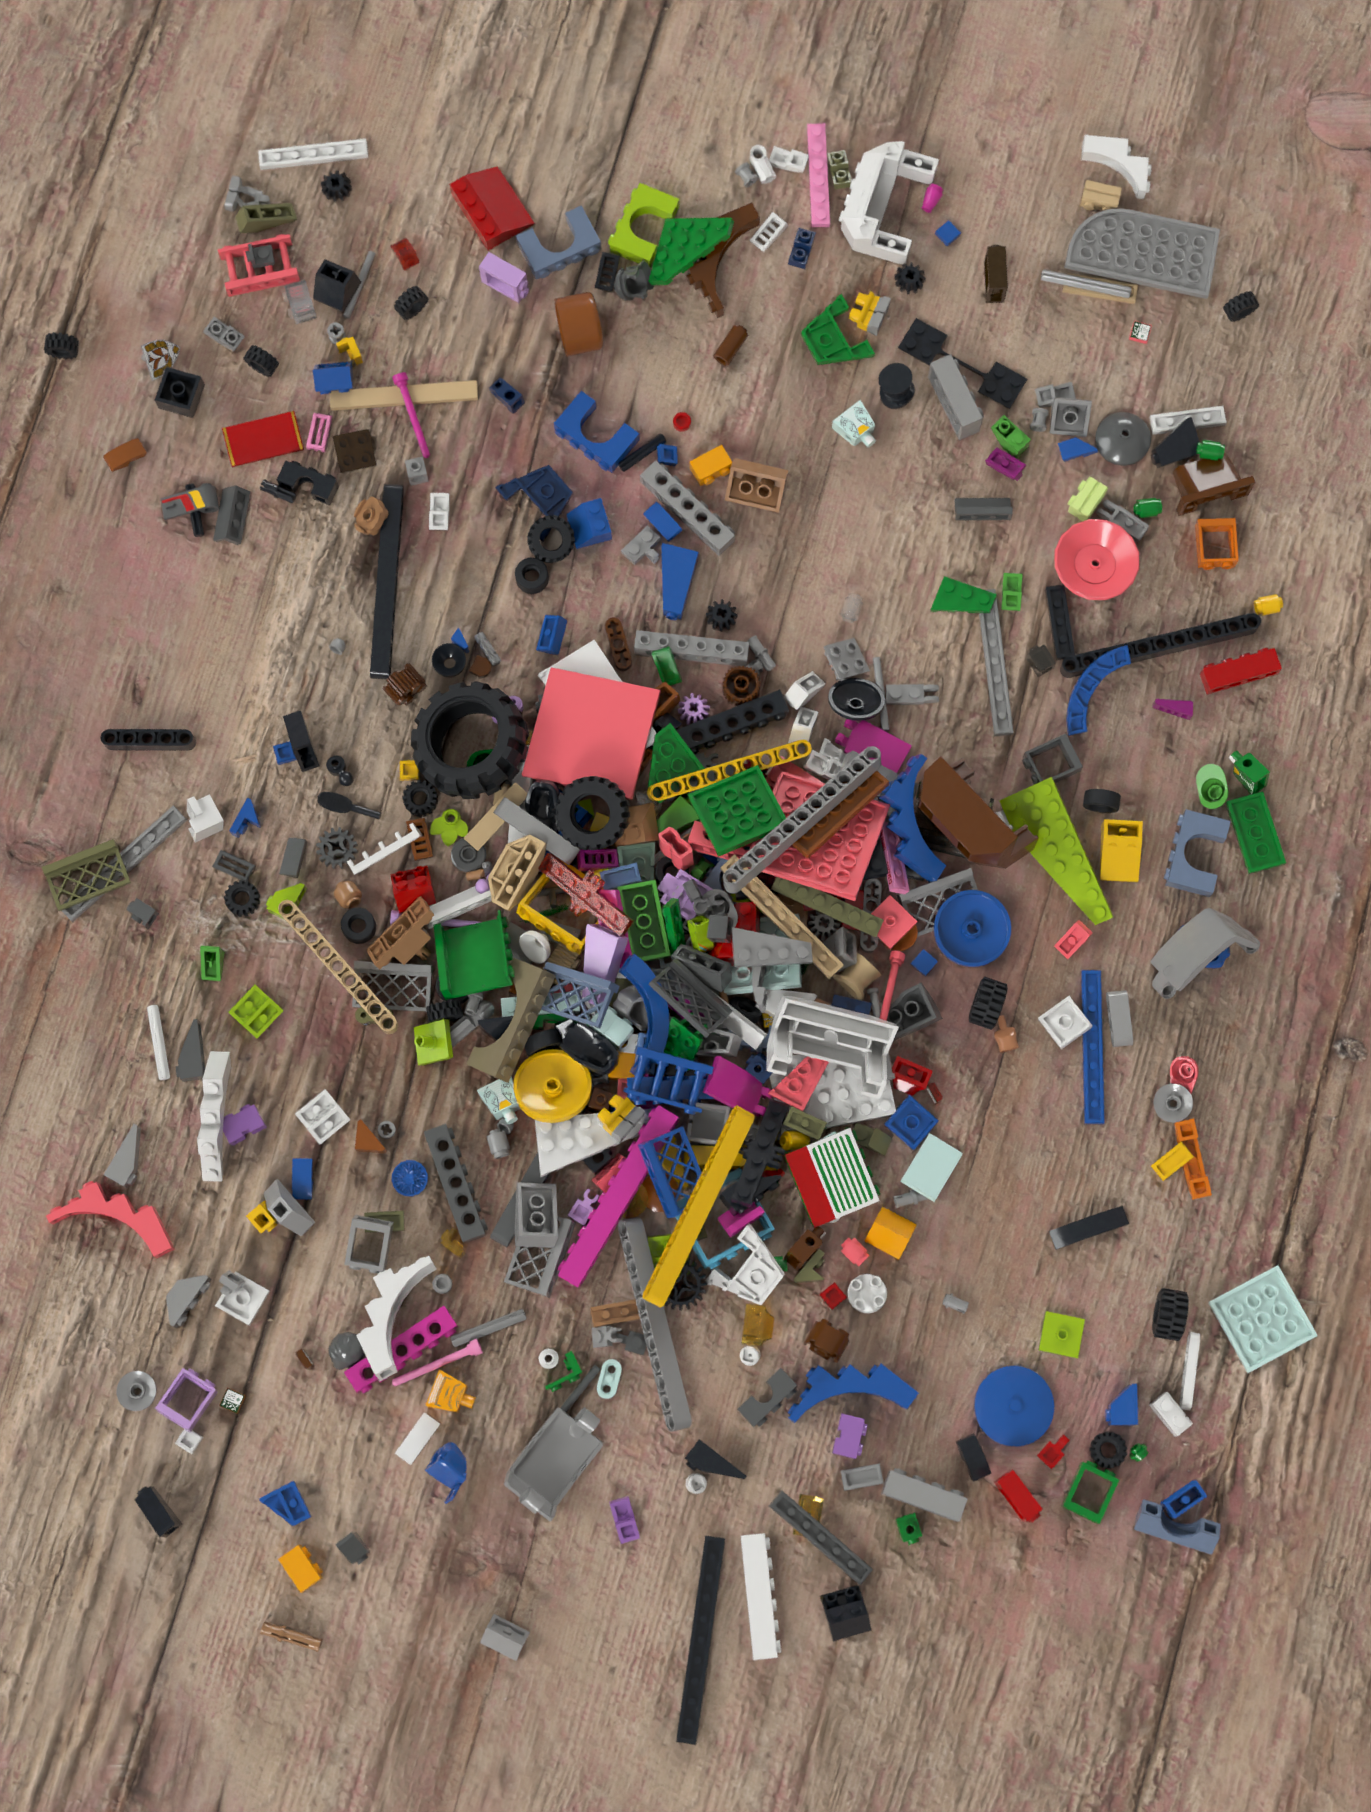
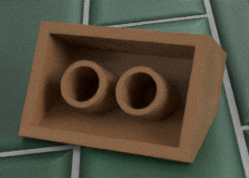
M734 458L730 469L725 501L779 513L789 470Z

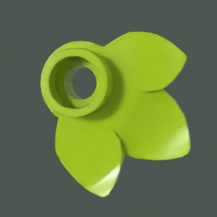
M447 809L443 812L442 817L434 819L430 827V834H441L444 844L451 846L457 840L458 835L465 837L468 834V826L466 822L461 820L460 813L457 810ZM454 816L455 819L454 821H448V817Z

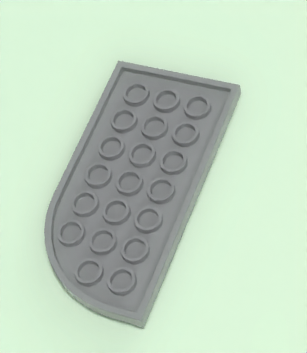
M1109 209L1092 215L1077 228L1068 246L1064 268L1207 299L1220 229L1134 210Z

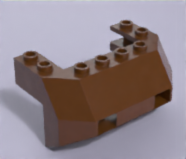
M940 756L924 771L920 784L919 808L955 847L972 863L1004 869L1034 850L1038 836H1034L1028 830L1026 824L1013 832L969 786L971 783L969 778L974 775L975 770L973 768L970 769L964 763L965 760L963 758L950 766Z

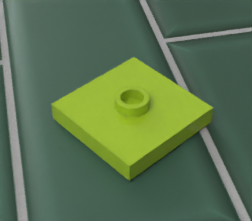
M1045 1311L1038 1351L1078 1359L1085 1319Z

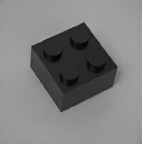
M166 367L155 397L158 409L194 418L205 386L202 377Z

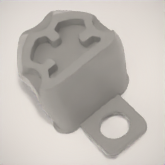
M634 985L621 990L613 1003V1009L617 1012V1016L621 1019H628L640 1031L647 1030V1012L638 990Z

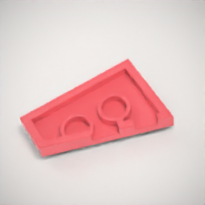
M807 1056L768 1094L796 1109L804 1111L829 1062Z

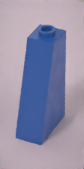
M662 543L663 615L670 620H682L699 552Z

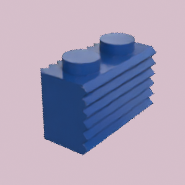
M1192 1480L1160 1502L1170 1518L1177 1519V1516L1184 1514L1190 1507L1200 1503L1201 1500L1207 1498V1495L1198 1481Z

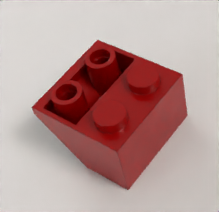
M428 865L417 866L414 869L397 871L391 874L393 893L399 913L405 912L420 896L428 905L436 904Z

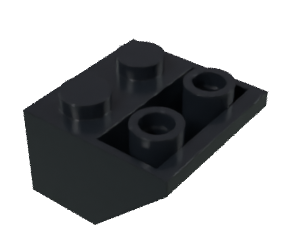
M324 259L315 274L313 299L344 312L360 286L361 280L354 271Z
M859 1585L820 1596L833 1641L872 1631Z

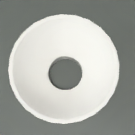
M530 930L520 936L519 944L527 958L540 964L549 958L551 949L548 937L545 934Z

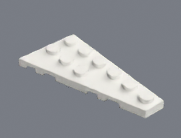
M644 1109V1117L622 1142L639 1136L638 1132L642 1125H647L650 1120L648 1115L652 1109ZM598 1113L576 1115L569 1120L558 1123H546L535 1120L540 1178L620 1143L603 1129V1123L597 1118Z

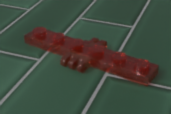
M547 853L538 869L572 896L570 899L572 904L569 910L574 912L577 917L582 912L590 911L617 935L624 937L634 920L599 893L605 881L600 879L598 875H594L592 870H589L582 879L552 853Z

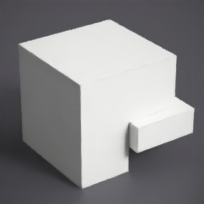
M210 794L198 800L194 796L187 799V813L190 817L189 823L191 825V828H188L195 843L223 830L224 820Z

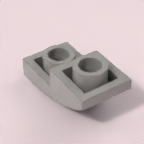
M213 317L203 331L204 334L232 351L236 350L245 337L216 317Z

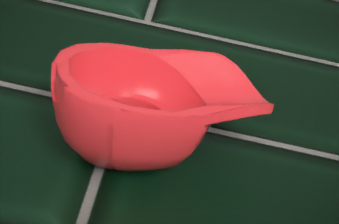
M1177 1057L1170 1066V1084L1182 1085L1192 1094L1199 1075L1198 1064L1191 1057Z

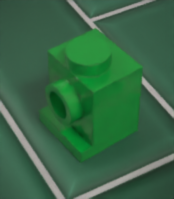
M915 1513L895 1519L903 1543L907 1542L908 1545L920 1541L919 1537L923 1535ZM909 1525L912 1526L914 1529V1531L911 1534L907 1533L906 1528Z

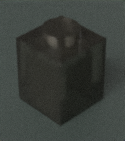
M1045 644L1040 647L1036 645L1029 650L1026 659L1037 677L1054 669L1056 662Z

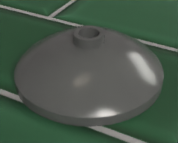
M1128 412L1114 413L1107 416L1099 424L1095 435L1096 447L1102 457L1110 463L1121 466L1132 465L1139 462L1147 454L1151 445V433L1147 424L1140 417ZM1122 432L1128 433V436L1122 435Z

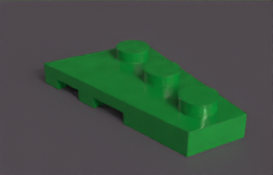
M944 576L930 611L991 613L997 594Z

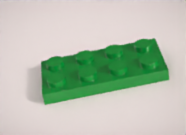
M1263 791L1226 801L1225 804L1248 874L1285 865L1286 860Z

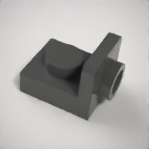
M248 244L249 251H246L247 261L252 263L253 268L275 265L271 245L253 248L252 244Z

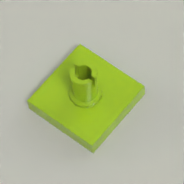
M443 1019L414 1027V1043L416 1045L418 1065L423 1066L453 1058L449 1020Z

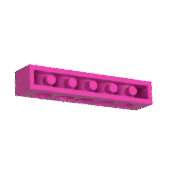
M442 1306L391 1340L392 1355L397 1371L406 1366L405 1362L409 1359L416 1360L422 1356V1351L427 1347L432 1349L440 1343L439 1339L442 1337L448 1338L457 1332L455 1329L458 1325L445 1306ZM436 1323L440 1324L441 1331L438 1334H432L431 1326ZM417 1335H423V1344L415 1345L414 1338ZM400 1346H406L408 1350L407 1354L403 1357H400L397 1353ZM367 1357L344 1372L357 1393L362 1392L364 1394L373 1388L372 1384L379 1381L375 1374L370 1379L365 1378V1370L371 1368Z

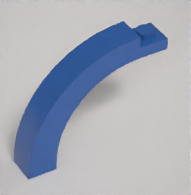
M633 954L628 956L619 973L635 986L644 1002L648 1019L644 1048L663 1053L669 1032L668 1004L649 985L656 975L642 959ZM638 1058L629 1071L633 1075H635L637 1070ZM650 1058L649 1062L654 1064L657 1063V1060ZM647 1061V1063H646V1067H645V1070H644V1074L647 1072V1070H648L649 1067H650V1064H649L648 1061Z

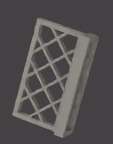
M971 868L909 890L906 894L897 895L902 907L911 916L915 917L916 920L920 919L927 923L924 930L918 932L917 937L934 931V927L928 928L929 924L934 926L931 919L934 913L938 912L936 908L940 900H947L942 897L946 889L949 888L959 893L961 892L959 890L962 884L970 881L972 890H978ZM929 895L938 898L934 908L924 904ZM915 902L920 905L916 915L909 912L906 904ZM922 906L932 910L929 920L918 916Z
M354 961V972L358 976L359 973H367L372 979L366 985L369 986L374 981L381 989L375 994L376 997L383 992L390 999L384 1004L387 1009L427 1012L426 1007L430 1006L432 965L389 963L379 970L373 962ZM381 974H386L391 981L382 988L376 979ZM400 975L406 976L410 981L402 989L395 982ZM420 976L427 977V985L422 990L414 983ZM391 983H394L400 991L391 998L385 989ZM411 984L419 991L412 999L404 992ZM401 993L409 1000L404 1006H398L394 1001ZM420 994L426 999L425 1008L417 1007L413 1002ZM353 998L352 1007L360 1008L361 1006ZM392 1002L395 1006H389L388 1004ZM411 1003L414 1007H406V1006H408V1005Z
M557 1216V1220L561 1223L555 1247L546 1252L543 1247H540L542 1254L534 1258L529 1251L531 1247L522 1248V1246H516L504 1282L550 1298L559 1274L557 1269L564 1259L576 1223ZM527 1251L530 1260L520 1264L518 1260L519 1254ZM544 1256L547 1261L546 1267L538 1270L535 1261ZM532 1263L536 1272L526 1277L522 1267ZM520 1269L523 1279L517 1282L510 1280L512 1273ZM536 1275L540 1279L538 1289L531 1287L528 1281Z

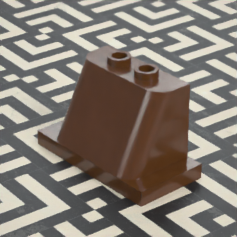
M1224 453L1223 459H1218L1217 461L1191 459L1173 471V476L1181 495V500L1176 508L1177 514L1181 516L1194 512L1199 504L1230 496L1231 501L1249 496L1255 484L1254 477L1250 476L1241 479L1227 453Z

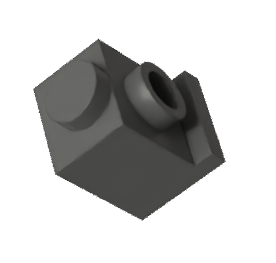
M138 898L135 901H131L126 909L132 914L131 918L139 924L142 922L146 929L150 928L159 915L155 909Z

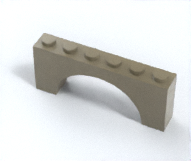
M513 958L511 966H513L515 971V977H512L517 992V1002L513 1018L504 1034L496 1042L482 1048L474 1046L467 1065L509 1083L556 976L516 958Z

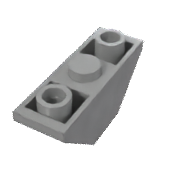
M278 1179L264 1192L267 1209L281 1225L300 1236H303L314 1225L315 1221Z
M203 1275L177 1280L166 1296L171 1326L177 1328L184 1324L188 1317L186 1316L190 1309L193 1310L199 1302L198 1297L202 1292L205 1293L211 1285L209 1283L211 1281L210 1277Z

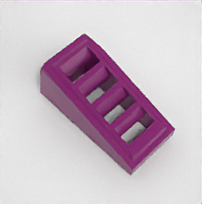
M1155 699L1152 704L1154 709L1190 720L1193 716L1192 701Z
M580 849L577 854L578 871L619 867L617 849ZM608 854H611V863H608ZM600 855H603L604 864H601ZM592 856H595L596 864H593Z

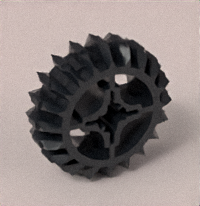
M690 1258L686 1259L676 1282H679L683 1276L684 1284L686 1283V1285H682L678 1292V1284H674V1296L669 1295L664 1304L667 1306L671 1302V1309L673 1310L676 1304L679 1305L680 1311H682L684 1304H686L687 1309H690V1302L696 1306L697 1301L695 1298L702 1300L703 1297L699 1293H706V1289L701 1287L707 1286V1281H701L706 1278V1274H699L703 1270L702 1267L695 1269L697 1266L696 1261L689 1265ZM688 1270L696 1277L697 1285L687 1280ZM694 1291L689 1297L679 1299L682 1292Z

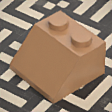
M654 803L628 807L630 811L629 825L625 829L623 836L615 842V847L658 841L659 836Z

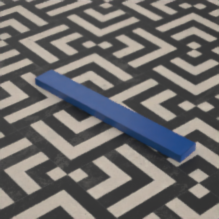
M1082 970V1013L1093 1026L1082 1034L1084 1124H1105L1101 970Z

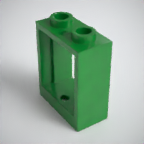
M1087 1460L1086 1463L1080 1462L1061 1507L1096 1524H1100L1119 1483V1479L1115 1478V1473L1107 1469L1103 1472L1097 1469V1464ZM1085 1470L1111 1482L1098 1513L1071 1501Z

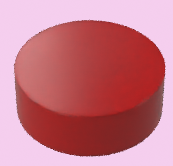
M685 412L677 413L673 417L674 428L679 432L687 431L691 427V417Z

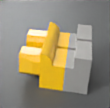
M871 291L869 295L859 293L855 304L862 306V311L852 308L849 319L857 323V328L877 336L889 309L891 298L876 296Z
M615 1094L609 1101V1104L616 1110L610 1113L606 1108H603L598 1113L597 1118L603 1123V1129L621 1143L644 1117L645 1110L635 1106L628 1097L624 1100Z

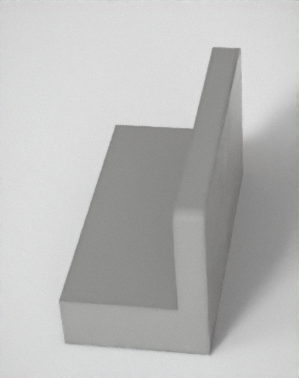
M494 1614L484 1632L481 1644L516 1661L530 1632Z

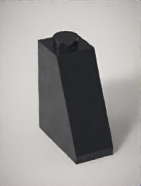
M1192 417L1183 420L1151 451L1152 463L1157 468L1198 455L1196 451L1200 441Z
M301 710L283 716L291 746L301 771L305 772L320 767Z
M145 1486L137 1492L138 1496L134 1500L159 1537H168L183 1525L154 1487Z

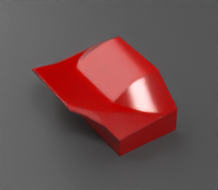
M897 1056L892 1067V1073L895 1074V1078L892 1079L893 1088L913 1096L918 1091L926 1089L933 1071Z

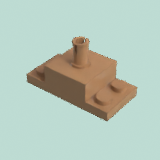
M421 896L366 950L372 962L379 970L383 966L388 965L393 956L403 965L415 954L422 961L427 959L424 954L427 957L430 956L431 951L424 947V945L431 937L424 925L431 922L434 913Z

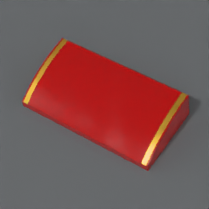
M294 411L222 428L232 467L304 450Z

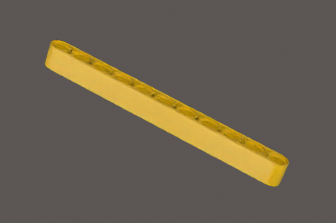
M738 1105L731 1111L643 1292V1299L660 1308L667 1301L754 1121L755 1115Z

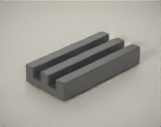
M220 850L212 867L246 882L249 881V877H251L252 871L256 866ZM222 856L249 867L248 871L221 859ZM222 863L246 875L245 877L241 876L233 871H230L222 866H219L218 864Z

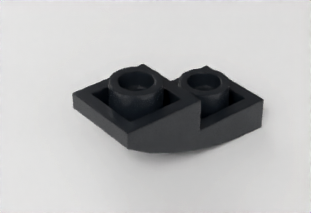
M975 1434L956 1441L960 1456L965 1461L972 1481L992 1474Z

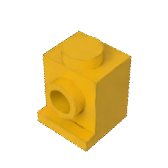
M265 1200L246 1215L261 1234L265 1230L270 1232L278 1225L275 1217L267 1209Z

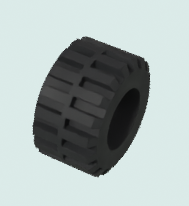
M555 515L541 517L533 523L527 535V544L530 552L535 558L543 562L554 563L565 559L574 547L575 537L574 531L570 527L571 525L565 519ZM547 528L558 530L562 536V543L556 550H547L540 543V535Z
M984 977L980 981L969 1013L970 1023L990 1030L996 1026L1008 991L1006 983Z
M1161 1288L1157 1295L1153 1313L1152 1331L1154 1337L1180 1341L1185 1331L1188 1316L1189 1298L1187 1292Z

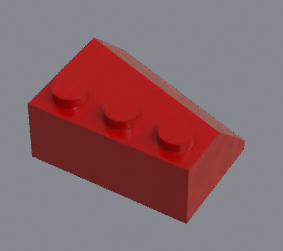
M753 902L734 904L738 915L735 928L760 933V909ZM732 936L731 943L713 942L714 948L708 951V955L731 963V966H734Z

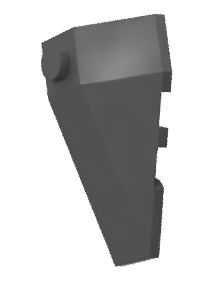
M922 983L903 991L890 1004L887 1017L888 1022L894 1023L899 1027L893 1041L943 1019L935 1001Z

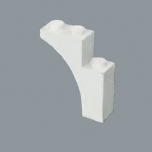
M1084 136L1081 160L1102 163L1115 169L1130 183L1135 192L1136 199H1144L1145 194L1149 193L1150 181H1147V176L1151 174V165H1148L1149 158L1130 156L1131 146H1128V139Z

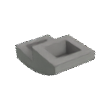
M1072 382L1053 386L1052 384L1035 389L1039 407L1052 406L1054 398L1076 399Z

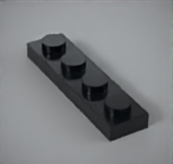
M1065 586L1045 587L1055 658L1056 660H1063L1068 656L1075 655Z

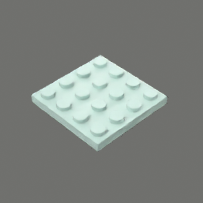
M794 914L800 920L799 914ZM768 917L760 918V933L769 935L773 933L776 936L788 938ZM801 964L766 966L762 987H765L766 990L802 987ZM731 966L732 980L724 989V993L727 995L753 993L752 974L754 966Z
M1278 1265L1208 1302L1247 1373L1318 1336Z

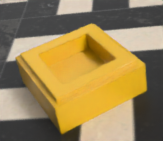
M414 760L400 761V781L419 780V769Z

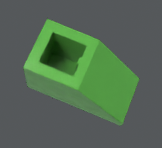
M1005 415L991 427L1002 448L1017 459L1029 448L1031 439Z

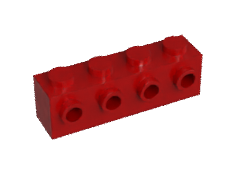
M1262 648L1255 654H1242L1238 659L1228 658L1217 665L1214 663L1207 664L1200 672V677L1208 695L1277 675L1282 667L1275 648Z

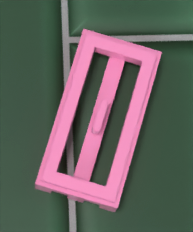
M318 413L313 414L306 445L308 450L314 449V451L321 450V452H325L333 419L332 416ZM318 418H321V419H320V423H319V428H318V432H317V437H316L315 445H314V444H312V442H313V437H314L315 428H316V424H317V419H318ZM325 419H327L322 444L320 446L319 444L324 426Z

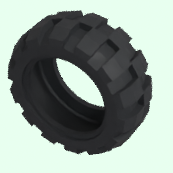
M475 681L471 682V686H466L464 682L448 686L450 691L444 694L438 691L428 699L431 702L426 710L420 709L415 719L418 725L417 729H412L410 746L414 749L412 757L424 777L440 792L451 797L459 795L463 799H478L481 793H486L490 796L501 790L500 784L506 779L511 782L519 773L517 769L519 762H525L529 748L526 745V740L529 738L527 723L524 721L518 707L499 688L493 689L489 684ZM471 714H486L494 717L498 723V739L493 751L487 758L474 766L465 768L452 767L444 763L442 742L446 732L453 723Z

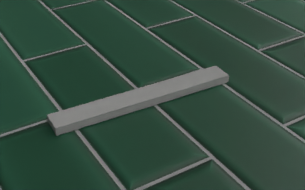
M996 589L986 590L996 594ZM996 598L991 613H979L993 731L994 736L1013 735L1014 732Z
M174 805L120 853L127 873L187 821ZM117 856L108 864L115 866L118 860ZM105 866L100 876L109 879L113 869ZM116 871L112 881L118 883L124 877L123 873ZM95 876L92 877L86 884L91 886ZM98 878L94 888L103 889L107 881ZM82 886L76 895L85 896L89 888ZM104 894L64 909L62 912L74 922Z

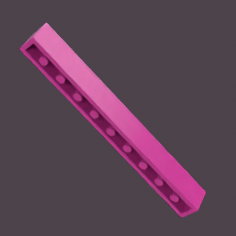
M660 1105L657 1108L653 1107L648 1115L650 1118L647 1125L643 1124L638 1132L640 1137L637 1142H632L628 1149L630 1154L627 1159L623 1158L618 1166L620 1171L617 1176L613 1175L611 1177L607 1193L603 1192L598 1200L600 1203L598 1208L591 1211L588 1216L590 1220L588 1225L581 1228L578 1233L580 1237L578 1242L571 1245L568 1250L569 1257L566 1261L563 1260L557 1269L560 1271L559 1277L577 1288L582 1286L648 1174L638 1144L674 1130L680 1120V1117ZM661 1141L654 1143L656 1152L660 1153L665 1143Z

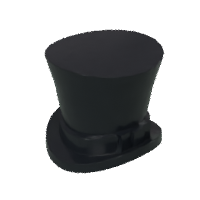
M892 363L882 369L878 377L880 385L879 394L882 403L890 409L904 407L915 395L911 370L902 363Z

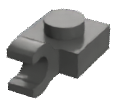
M633 1331L629 1332V1336L616 1334L618 1339H622L620 1343L626 1344L625 1351L644 1356L646 1349L644 1334Z

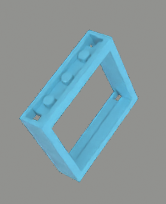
M741 1167L727 1175L721 1189L735 1181H739L742 1173ZM684 1197L677 1201L679 1209L686 1206L688 1198ZM760 1202L755 1203L757 1207H762ZM764 1210L763 1216L758 1219L764 1230L757 1233L762 1241L772 1237L771 1233L775 1230ZM679 1214V1216H676L677 1221L679 1220L681 1214ZM697 1239L692 1247L704 1269L708 1267L714 1269L721 1264V1260L724 1258L730 1260L738 1255L737 1251L743 1248L745 1251L749 1250L746 1245L740 1242L720 1254L707 1259Z

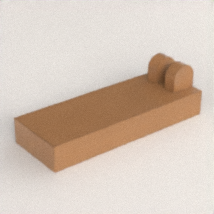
M635 1300L590 1308L593 1328L640 1320Z

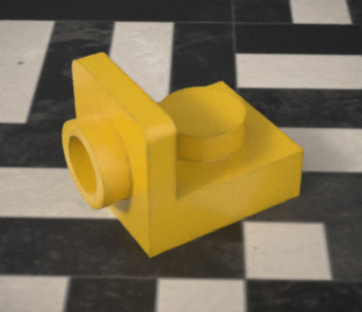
M353 337L343 338L336 343L339 353L347 351L350 360L354 359L356 365L363 363Z

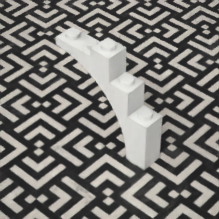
M210 1051L203 1075L204 1096L200 1106L201 1127L197 1138L203 1181L223 1180V1119L226 1091L231 1070L230 1052Z
M429 1256L418 1259L414 1264L401 1268L395 1274L390 1268L379 1272L377 1276L373 1277L382 1295L381 1298L373 1299L365 1306L374 1326L363 1329L356 1336L379 1381L398 1372L392 1355V1328L396 1314L412 1288L424 1277L436 1270Z

